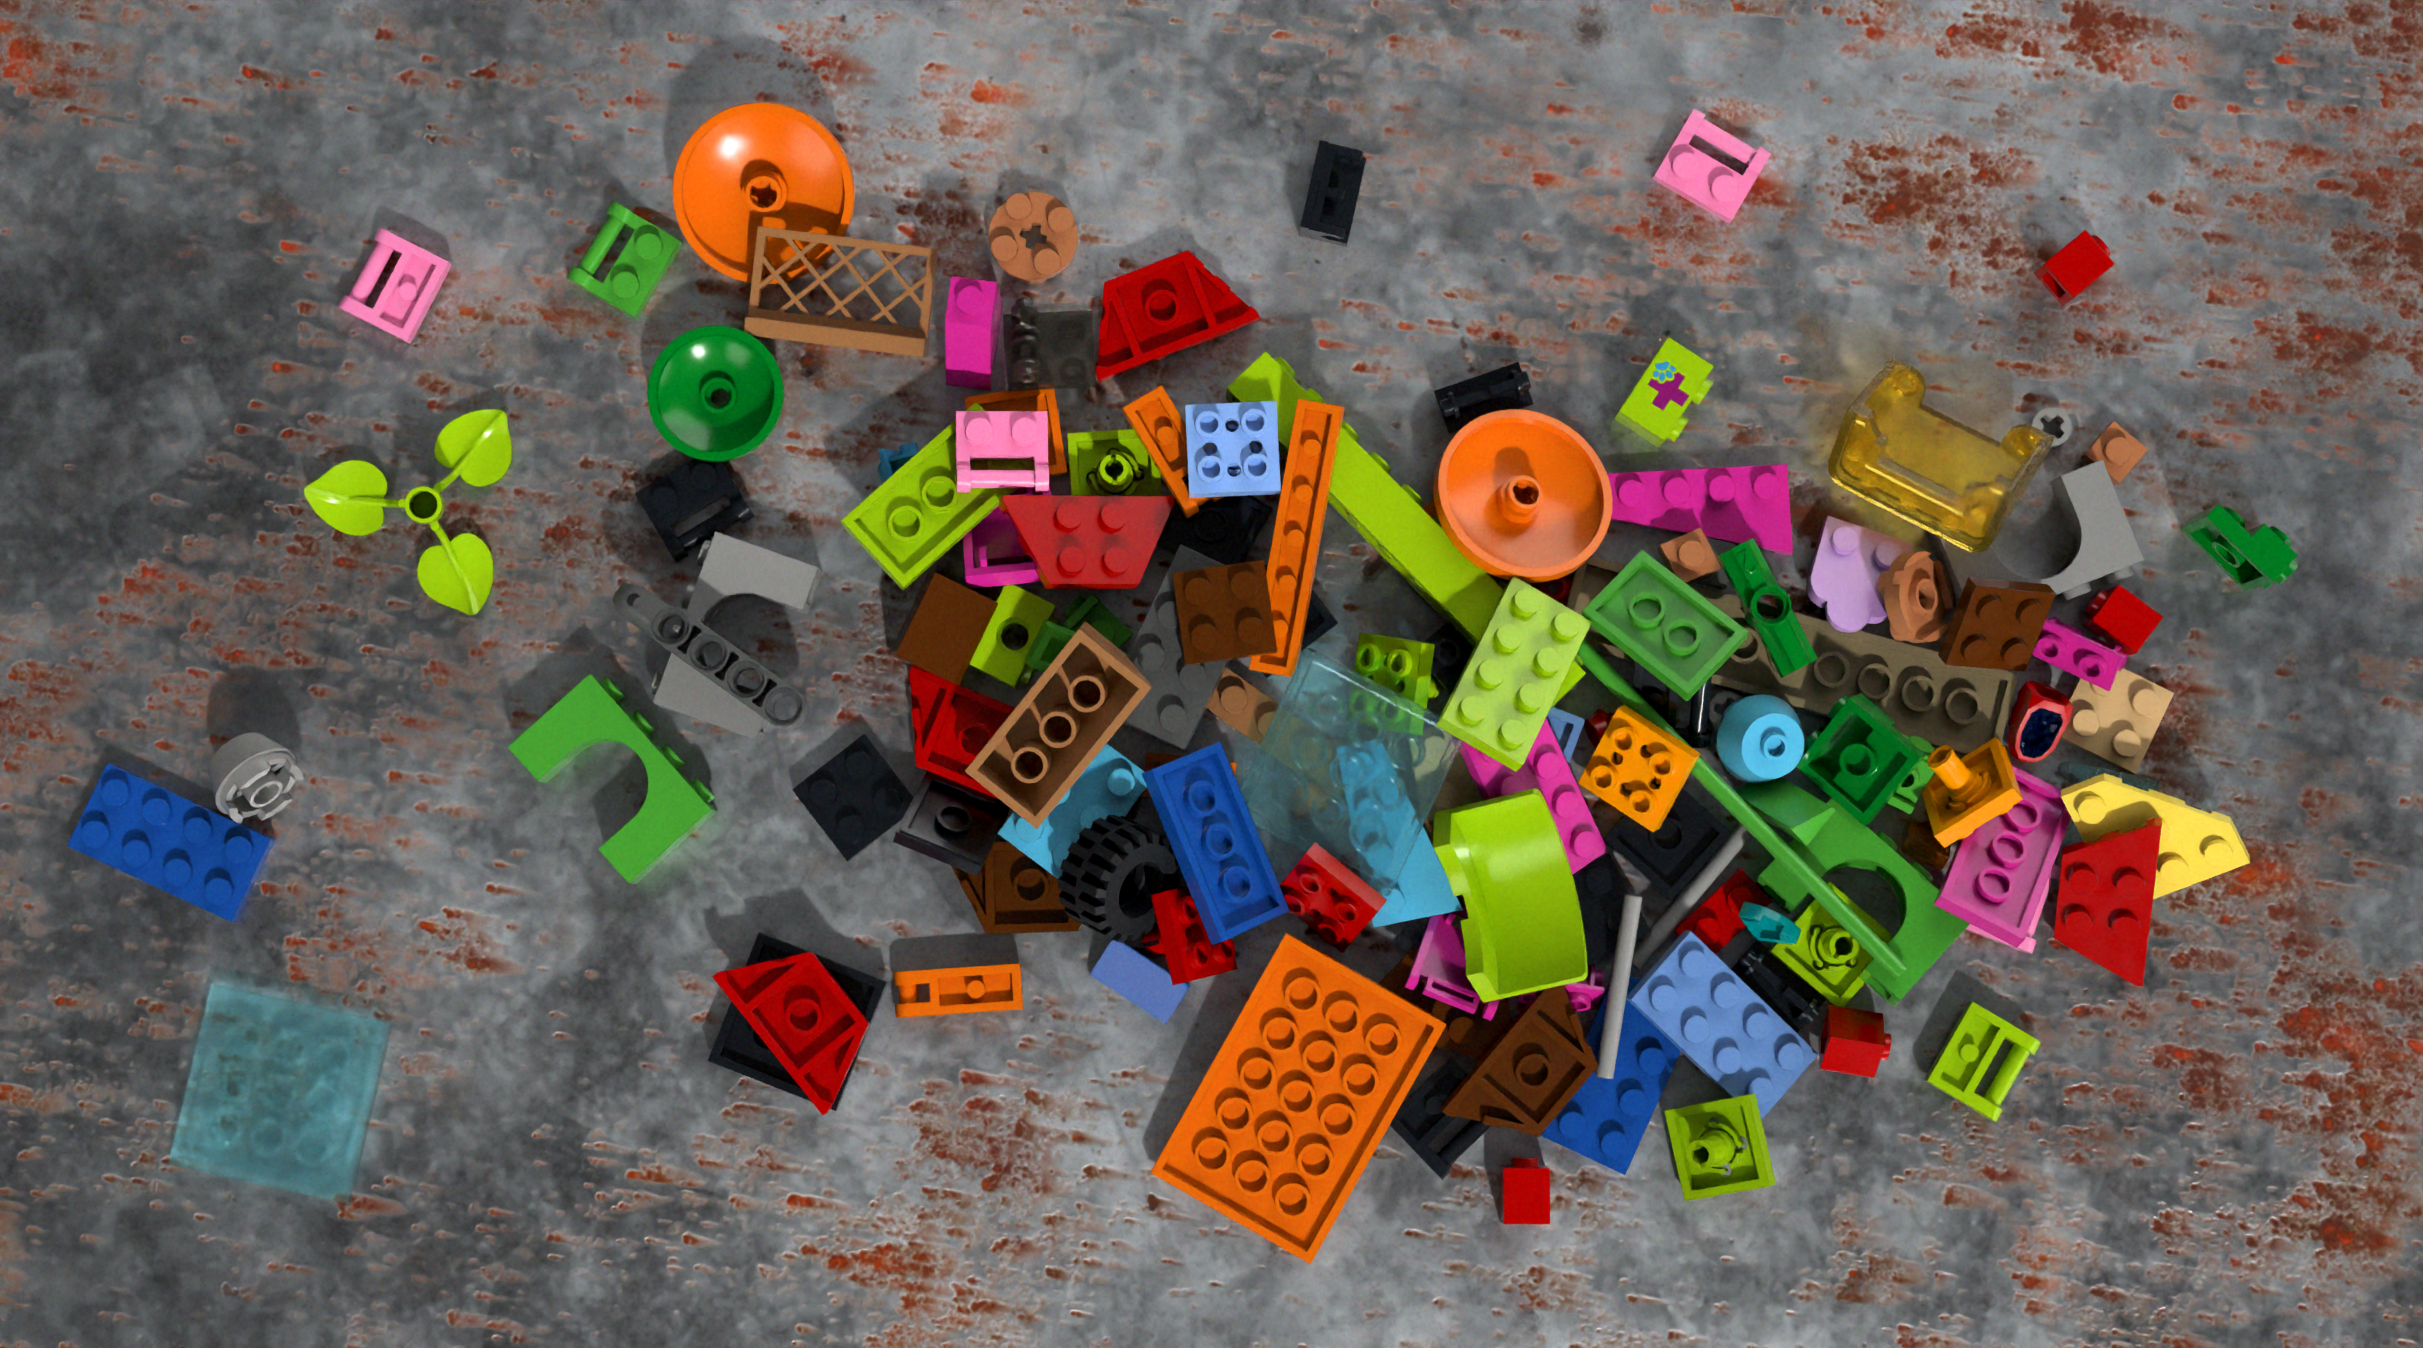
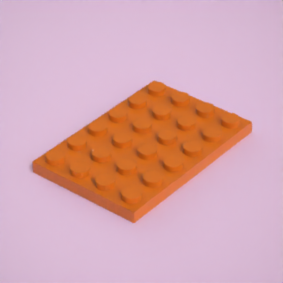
M1286 932L1150 1173L1311 1264L1447 1023Z

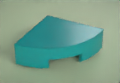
M1743 902L1738 916L1756 940L1790 945L1797 943L1801 930L1795 923L1769 908Z

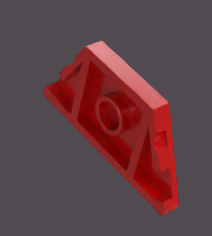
M1189 250L1104 282L1096 366L1098 383L1258 322L1260 320L1259 314L1252 306L1249 307L1233 293L1223 280L1207 270L1204 264Z
M1002 495L999 499V507L1002 513H1007L1019 533L1017 539L1025 553L1033 559L1035 571L1046 589H1135L1140 584L1174 505V496Z
M911 666L909 681L911 684V709L915 737L916 766L998 799L968 775L965 770L1013 712L1015 707Z
M2160 818L2146 820L2145 826L2120 833L2119 830L2101 835L2095 841H2082L2062 848L2053 938L2135 986H2143L2162 827V819Z
M814 952L717 972L712 976L713 979L823 1116L826 1115L835 1102L868 1030L870 1022Z

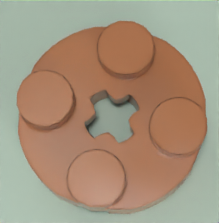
M1042 192L1012 194L997 209L990 222L988 240L993 258L1005 274L1017 281L1031 284L1047 281V279L1056 276L1058 273L1064 272L1071 265L1077 253L1078 231L1073 213L1063 202L1049 194ZM1033 226L1039 227L1040 234L1046 237V241L1044 244L1036 243L1034 249L1027 248L1026 239L1021 237L1023 231H1030Z
M1927 551L1909 552L1899 555L1892 562L1889 571H1883L1878 578V589L1884 597L1885 608L1890 621V633L1897 641L1907 640L1912 643L1933 642L1945 634L1950 622L1943 623L1946 609H1953L1954 605L1952 581L1945 565L1940 560L1932 561L1929 557L1931 553Z

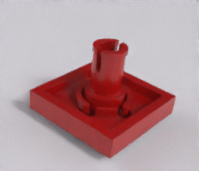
M1314 842L1280 884V888L1290 910L1289 913L1300 918L1316 931L1322 940L1333 945L1343 953L1378 913L1387 899L1361 879L1363 874L1360 862L1355 869L1352 870L1350 868L1359 856L1357 853L1347 852L1339 862Z
M1188 887L1151 895L1158 928L1152 929L1146 935L1143 933L1142 943L1158 940L1159 943L1144 947L1143 949L1150 958H1156L1165 954L1173 985L1238 969L1235 960V946L1231 938L1211 945Z

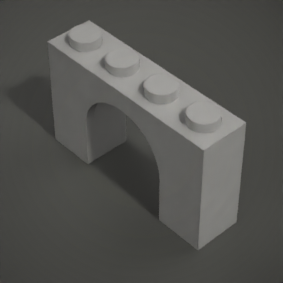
M2103 459L2061 475L2050 482L2070 534V547L2067 558L2062 567L2050 578H2024L2007 569L1998 559L1977 509L1935 524L1925 530L1937 560H1940L1945 565L1950 575L1956 607L1968 577L2048 584L2056 595L2063 593L2067 601L2092 591L2089 584L2091 581L2105 577L2107 584H2111L2134 575L2131 566L2144 561V558Z
M715 531L712 541L705 540L701 547L697 565L701 566L702 569L697 583H689L682 600V608L687 609V613L707 627L713 616L723 606L741 598L764 599L808 615L823 572L816 566ZM682 621L681 626L674 625L668 640L678 639L685 630L684 621ZM704 647L700 653V660L705 667H712ZM672 652L666 668H659L654 676L650 693L655 694L654 704L762 742L769 721ZM737 684L741 693H751L755 691L753 689Z

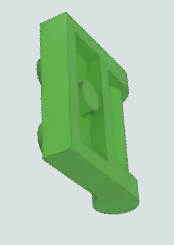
M612 201L605 212L609 216L577 267L572 266L566 278L599 299L638 320L683 246V243L634 214L621 204ZM623 226H626L633 230L634 233L602 283L593 278V275Z

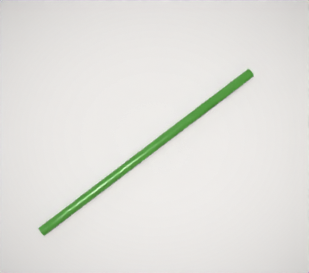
M1584 639L1577 652L1583 664L1624 705L1690 746ZM1699 756L1691 771L1698 781L1896 980L1908 966Z

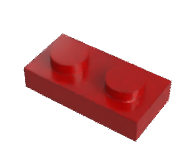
M1739 868L1682 920L1673 931L1678 937L1684 930L1691 931L1716 955L1746 927L1738 916L1743 902L1767 907L1772 901Z

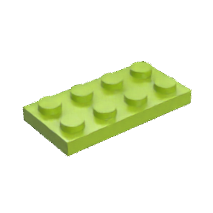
M975 402L966 411L985 410ZM954 420L841 520V525L892 580L904 590L999 506V499L1002 495H1011L1018 488H971L970 493H956ZM970 460L971 470H1033V461Z
M1513 576L1506 584L1436 726L1517 772L1523 766L1592 621Z

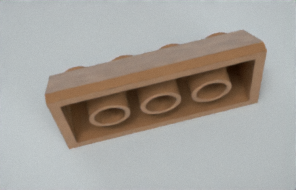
M1084 622L965 772L1033 827L1038 829L1149 692L1152 685L1117 646L1087 622Z

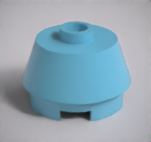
M1759 694L1741 698L1728 706L1722 715L1724 717L1714 742L1721 763L1732 776L1747 783H1766L1788 774L1797 766L1804 751V736L1800 720L1794 709L1787 702L1772 695Z

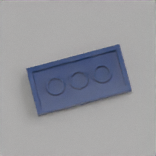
M1221 742L1142 773L1211 945L1224 942L1290 911Z
M107 763L67 846L230 922H237L276 839L244 824L236 823L231 818L114 764Z
M1631 975L1627 995L1640 982L1639 979ZM1610 982L1585 1034L1587 1043L1590 1045L1596 1061L1598 1060ZM1626 999L1613 1079L1595 1076V1070L1540 1136L1625 1175L1681 1051Z

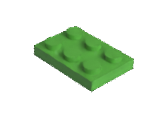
M1643 550L1582 610V616L1592 621L1591 627L1686 701L1747 640L1748 631Z

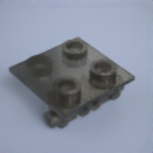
M1017 299L1015 305L1011 308V314H1003L1005 392L1096 387L1092 310L1038 313V308L1031 299Z

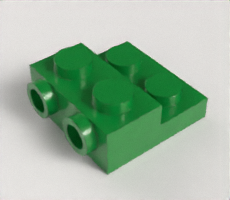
M2217 504L2193 515L2180 528L2244 591L2259 586L2266 589L2273 582L2280 584L2298 567V564L2294 561L2298 555L2290 548L2291 541L2281 530L2274 526L2268 527L2264 523L2246 531L2244 529L2246 524L2242 517L2229 507L2223 508Z
M1860 693L1850 698L1845 695L1835 703L1827 714L1831 722L1823 732L1816 730L1804 742V755L1796 767L1861 824L1866 826L1872 822L1926 755L1893 727L1896 722L1865 695Z

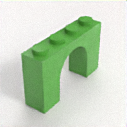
M589 674L514 740L508 748L534 778L543 783H547L583 750L597 743L610 741L624 743L638 754L644 763L648 776V791L644 804L626 825L598 849L628 883L637 884L717 812L710 803L715 796L698 777L692 782L680 770L685 764L683 759L669 744H665L661 748L653 740L650 734L655 729L638 710L632 714L628 712L620 703V700L625 695L608 676L601 681L598 677Z
M1831 798L1826 804L1833 807L1835 812L1808 846L1796 839H1793L1788 845L1821 879L1841 869L1859 868L1880 876L1893 889L1900 907V922L1895 936L1887 946L1908 968L1895 980L1873 959L1859 977L1894 1008L1970 923L1933 905L1939 889L1932 884L1934 881L1932 875L1916 862L1909 864L1897 853L1899 848L1890 837L1881 831L1875 834ZM1776 859L1759 875L1755 883L1789 915L1809 894Z

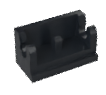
M1323 140L1319 141L1299 236L1347 247L1366 158L1362 157V151L1331 144Z

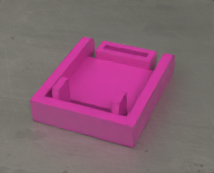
M1049 482V492H1048V493H1041V495H1052V494H1051V485H1050V482ZM1018 488L1011 495H1034L1033 488ZM999 506L963 537L965 578L967 588L969 589L1042 582L1035 571L1034 561L989 566V564L1033 560L1025 553L1017 539L1019 533L1008 514H1003Z
M1459 896L1465 907L1464 910L1429 917L1405 988L1414 990L1419 979L1424 980L1426 983L1422 991L1423 995L1471 1014L1475 1013L1480 1002L1485 1004L1482 1018L1491 1021L1499 1000L1483 1003L1466 977V958L1462 929L1451 925L1456 915L1469 919L1464 898Z

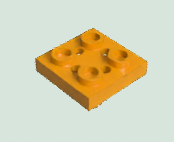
M1623 705L1617 708L1578 784L1651 832H1655L1660 829L1701 753L1628 706ZM1614 752H1617V753H1618L1617 756H1616V757H1617V761H1615V759H1614V756H1613V755H1614ZM1656 779V784L1661 783V786L1656 787V785L1652 784V782ZM1622 785H1624L1628 791L1632 790L1631 793H1625L1622 789Z
M1996 737L1961 759L1949 745L1935 749L1927 759L1929 768L1934 770L1936 775L1932 776L1922 792V797L1934 837L1944 848L1957 840L1968 837L1976 828L1997 815L2007 813L2015 804L2023 800L2006 748Z

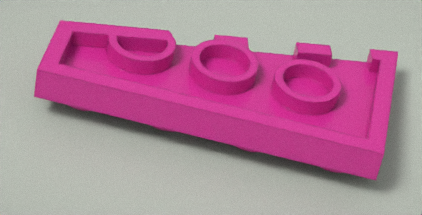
M1787 464L1607 473L1612 491L1611 521L1682 534L1701 527L1707 538L1736 545L1754 538L1760 549L1789 556L1793 554Z

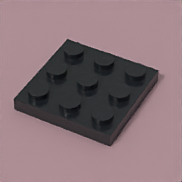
M759 932L746 966L811 951ZM814 953L870 1022L831 1110L837 1111L888 982ZM731 1001L708 1061L811 1101Z

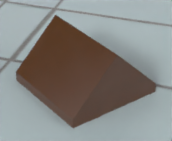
M936 572L928 573L889 655L959 686L998 603Z

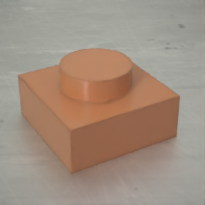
M2112 421L2083 453L2081 458L2088 464L2103 459L2111 481L2116 486L2122 482L2148 449L2119 424Z
M1701 527L1663 543L1657 549L1666 568L1688 585L1717 573L1721 568Z

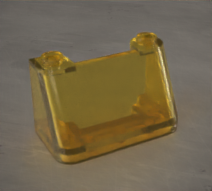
M1892 356L1847 409L1828 460L1829 474L1836 484L1963 550L1981 553L1987 550L1999 535L2048 455L2055 437L2036 427L2020 424L2012 427L2000 443L1922 404L1926 393L1924 377L1913 366Z

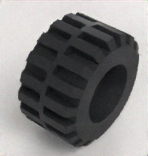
M1108 815L1105 820L1099 818L1093 821L1090 829L1085 827L1079 833V839L1076 843H1071L1068 848L1069 854L1066 859H1063L1060 867L1063 870L1062 876L1058 878V888L1062 890L1059 894L1060 904L1065 906L1064 911L1068 916L1109 939H1113L1116 942H1124L1126 939L1129 941L1136 940L1141 932L1146 935L1153 929V924L1157 919L1151 895L1178 888L1180 878L1177 877V873L1180 870L1177 859H1175L1171 844L1165 836L1124 816Z

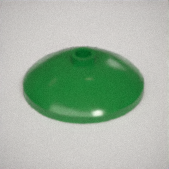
M718 325L690 330L668 344L653 365L647 390L648 406L652 420L664 439L687 456L709 462L734 460L751 453L762 445L772 434L779 422L785 396L780 368L769 350L759 340L742 330ZM720 390L727 391L728 401L721 406L715 405L713 401L714 394Z

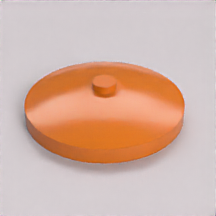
M762 101L743 103L725 109L711 117L687 141L677 161L673 177L674 210L681 231L690 246L707 264L717 271L747 283L752 282L758 226L844 237L851 223L854 211V177L842 146L835 136L816 118L800 109L782 103ZM767 237L765 256L777 270L795 256L796 253L785 239ZM794 240L801 250L811 243ZM820 243L808 252L806 257L815 268H818L834 253V249L830 244ZM799 259L784 271L781 276L788 282L810 273V270ZM765 265L763 280L771 275V272ZM774 279L769 284H777L779 282L776 279Z
M1523 409L1499 410L1482 415L1470 421L1455 434L1443 451L1435 470L1433 483L1434 504L1442 528L1452 544L1465 558L1478 568L1496 577L1510 580L1515 576L1525 583H1543L1567 576L1577 570L1592 556L1608 531L1612 516L1613 500L1609 478L1600 458L1588 442L1575 430L1548 415Z

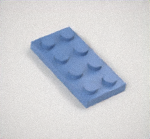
M1688 930L1683 931L1626 997L1645 1018L1729 1098L1755 1093L1761 1120L1818 1055L1803 1038L1696 935Z

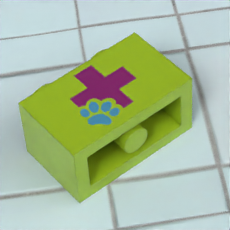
M1668 337L1614 419L1658 448L1667 438L1675 442L1689 421L1682 414L1691 401L1699 405L1714 383L1707 378L1714 366Z

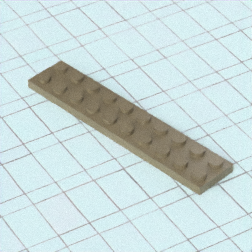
M1591 556L1582 566L1574 571L1566 607L1582 615V610L1626 565ZM1689 584L1691 588L1748 631L1747 640L1717 670V673L1712 675L1711 685L1750 696L1759 694L1772 695L1784 700L1793 708L1828 717L1827 714L1843 696L1846 695L1850 698L1862 693L1896 722L1893 727L1898 732L1908 737L1918 736L1923 738L1933 747L1939 748L1949 745L1955 753L1967 755L1994 737L2002 743L2019 674L2000 669L1945 665L1938 656L1939 652L1861 630L1851 633L1840 632L1834 629L1828 621L1793 612L1818 659L1781 678L1755 628L1750 626L1745 620L1744 608L1738 596ZM1757 602L1758 613L1763 618L1775 619L1778 612L1777 607ZM1589 627L1584 639L1599 654L1635 664V660L1593 627Z

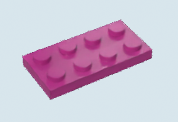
M1545 718L1523 766L1517 772L1457 737L1454 738L1483 801L1533 788L1541 792L1558 828L1572 875L1608 852L1547 718Z
M2012 765L2023 800L2015 804L2007 813L1997 815L1976 828L1968 837L1959 840L1933 905L2017 948L2025 940L2071 816L2061 798V789Z

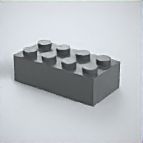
M1180 544L1127 655L1128 659L1150 682L1152 688L1123 724L1186 753L1230 660L1185 666L1172 573L1224 566V564Z

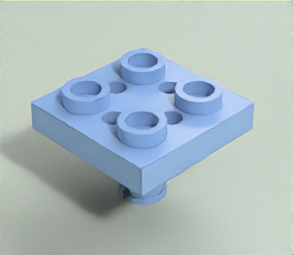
M1276 401L1185 405L1189 498L1272 495L1281 493ZM1231 420L1235 421L1238 424V426H1235L1234 424H1229L1228 429L1230 431H1228L1225 428V424ZM1256 442L1262 445V450L1260 452L1258 445H1256ZM1207 444H1213V445H1215L1214 454H1213L1212 449H1211L1210 447L1207 448V451H1206L1207 454H1205V452H1204V450H1203V448L1205 447V445H1207Z

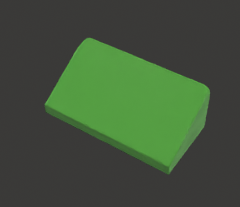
M1783 777L1766 783H1748L1735 791L1763 820L1808 846L1835 812L1833 807Z

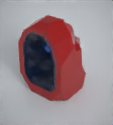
M2035 681L2025 682L2018 692L2016 705L2008 721L2009 730L2006 743L2010 754L2015 759L2034 763L2043 760L2056 749L2069 723L2073 705L2065 694L2051 686Z

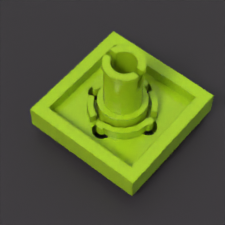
M1133 429L1067 433L1071 496H1118L1113 494H1121L1122 496H1162L1161 474ZM1133 471H1135L1137 478L1141 477V471H1143L1144 479L1139 482L1134 481ZM1092 472L1097 473L1098 483L1096 482L1095 475L1092 474ZM1088 474H1090L1089 478L1090 481H1092V484L1088 483L1086 480Z
M1359 632L1348 722L1409 735H1424L1428 701L1434 700L1441 688L1440 682L1431 673L1435 644Z
M1826 882L1886 945L1892 940L1894 936L1835 885L1831 882ZM1813 897L1793 921L1801 930L1797 943L1792 945L1774 943L1769 951L1826 999L1829 1004L1845 1007L1865 983L1859 975L1874 958L1847 931L1843 930L1842 925ZM1813 925H1818L1819 927H1816V928L1813 929V934H1812V936H1811V935H1810V928H1811V926H1813ZM1813 960L1816 962V966H1823V968L1816 970L1812 965ZM1847 960H1849V964H1850V965H1854V964H1855V966L1852 967V968H1849V967H1847V966L1845 965V962H1846Z
M1755 1093L1671 1108L1664 1111L1684 1201L1770 1187L1776 1184ZM1717 1118L1721 1123H1717V1121L1712 1122V1119ZM1741 1137H1744L1748 1142L1746 1149L1741 1148L1744 1146V1141L1741 1140ZM1729 1164L1731 1174L1725 1175V1173H1728V1169L1722 1166Z

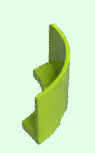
M1533 788L1435 812L1433 849L1444 868L1453 895H1463L1469 919L1461 920L1460 922L1465 947L1466 977L1483 1003L1585 980L1588 976L1587 951L1575 882L1558 828L1541 792Z

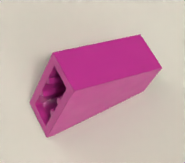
M951 276L945 317L947 386L991 391L1003 307L997 282Z

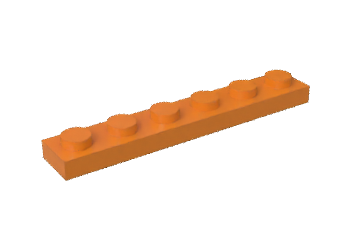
M1303 399L1297 400L1266 572L1277 653L1252 656L1249 670L1296 678L1345 410L1343 406Z

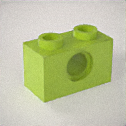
M1013 584L1003 587L996 601L998 603L996 610L971 659L969 667L1017 690L1021 681L1029 684L1037 670L1027 665L1025 657L1043 621L1047 620L1059 625L1061 620L1054 617L1057 612L1056 605ZM1014 626L1023 627L1028 631L1029 635L1026 645L1018 650L1007 648L1003 642L1005 632Z

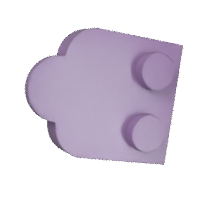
M1827 516L1822 524L1806 582V591L1810 600L1817 606L1825 609L1828 622L1834 629L1840 632H1856L1861 630L1867 623L1877 624L1888 619L1884 597L1878 589V578L1883 571H1889L1892 562L1899 555L1912 552L1913 544Z

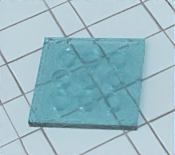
M1305 648L1240 791L1255 826L1305 853L1316 842L1379 894L1389 896L1463 741L1436 726L1440 715L1312 648Z
M211 984L168 1164L350 1203L353 1197L393 1022L219 984Z

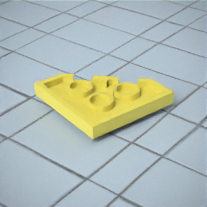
M2106 773L2061 790V798L2082 840L2086 842L2095 841L2101 835L2116 830L2123 833L2145 826L2146 820L2153 818L2162 819L2153 899L2250 863L2248 851L2230 816L2215 811L2208 813L2185 805L2184 800L2152 789L2145 791L2122 783V779Z

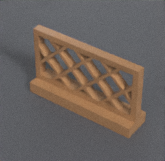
M758 226L748 317H745L744 332L758 337L927 357L938 249ZM767 237L785 239L796 253L795 256L777 270L765 256ZM794 240L811 243L801 250ZM820 243L830 244L841 258L838 263L823 275L817 271L806 257V254ZM839 246L855 247V249L846 256ZM864 249H871L876 251L886 266L866 281L850 260ZM883 251L901 254L890 261ZM909 254L927 256L925 276L913 286H910L896 269L895 265ZM801 259L816 280L796 295L781 274ZM765 265L771 272V275L763 280ZM846 265L861 286L841 301L825 280L842 266ZM890 270L906 291L889 305L885 306L870 285ZM776 279L790 296L791 300L777 311L760 309L762 289ZM821 284L836 305L823 316H815L809 312L801 302V299ZM924 284L923 298L921 300L914 291ZM864 290L881 309L879 313L867 322L857 321L845 306ZM909 295L921 309L919 328L901 326L890 312ZM796 304L803 314L786 311ZM841 310L847 319L831 318V316ZM885 315L892 325L875 322Z

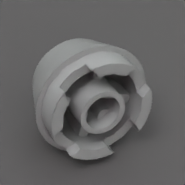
M255 732L242 734L228 741L213 755L208 765V775L217 808L222 813L228 814L234 822L242 824L243 818L257 815L262 821L278 813L293 799L289 794V790L295 784V781L303 780V773L297 765L296 755L291 750L263 734Z

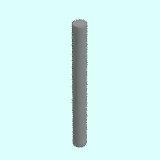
M1740 822L1731 831L1732 834L1702 866L1651 928V936L1640 941L1634 948L1632 965L1638 970L1643 968L1752 836Z
M1624 894L1597 1060L1599 1066L1595 1072V1076L1606 1079H1613L1643 898L1637 895Z

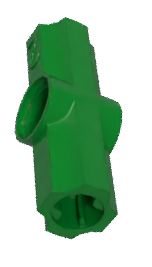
M1754 538L1719 555L1717 559L1744 608L1745 620L1750 626L1755 628L1780 677L1782 678L1817 660L1818 658L1791 609L1792 603L1789 595L1779 587ZM1760 597H1769L1774 600L1778 608L1775 619H1765L1758 613L1757 601Z

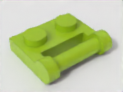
M1968 1001L1924 1081L1970 1107L1985 1118L1997 1122L2003 1111L1999 1108L2029 1054L2035 1055L2041 1042L1973 1001ZM2007 1039L2014 1045L1983 1098L1974 1093L2003 1040Z

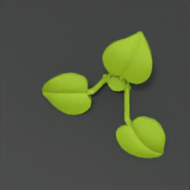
M483 409L469 412L448 423L437 437L434 454L440 464L453 470L443 480L436 483L433 488L420 486L412 489L405 499H384L388 490V483L384 474L369 462L350 460L332 467L320 478L304 488V495L312 509L322 520L336 530L353 536H364L378 531L384 523L383 507L405 508L407 515L412 520L422 524H429L442 545L429 547L420 557L417 576L422 589L430 598L442 605L454 608L470 616L476 615L487 601L494 578L493 558L487 545L474 534L463 533L450 542L438 521L445 511V501L441 493L459 475L466 483L476 487L488 486L502 479L510 467L513 451L507 415L502 410Z

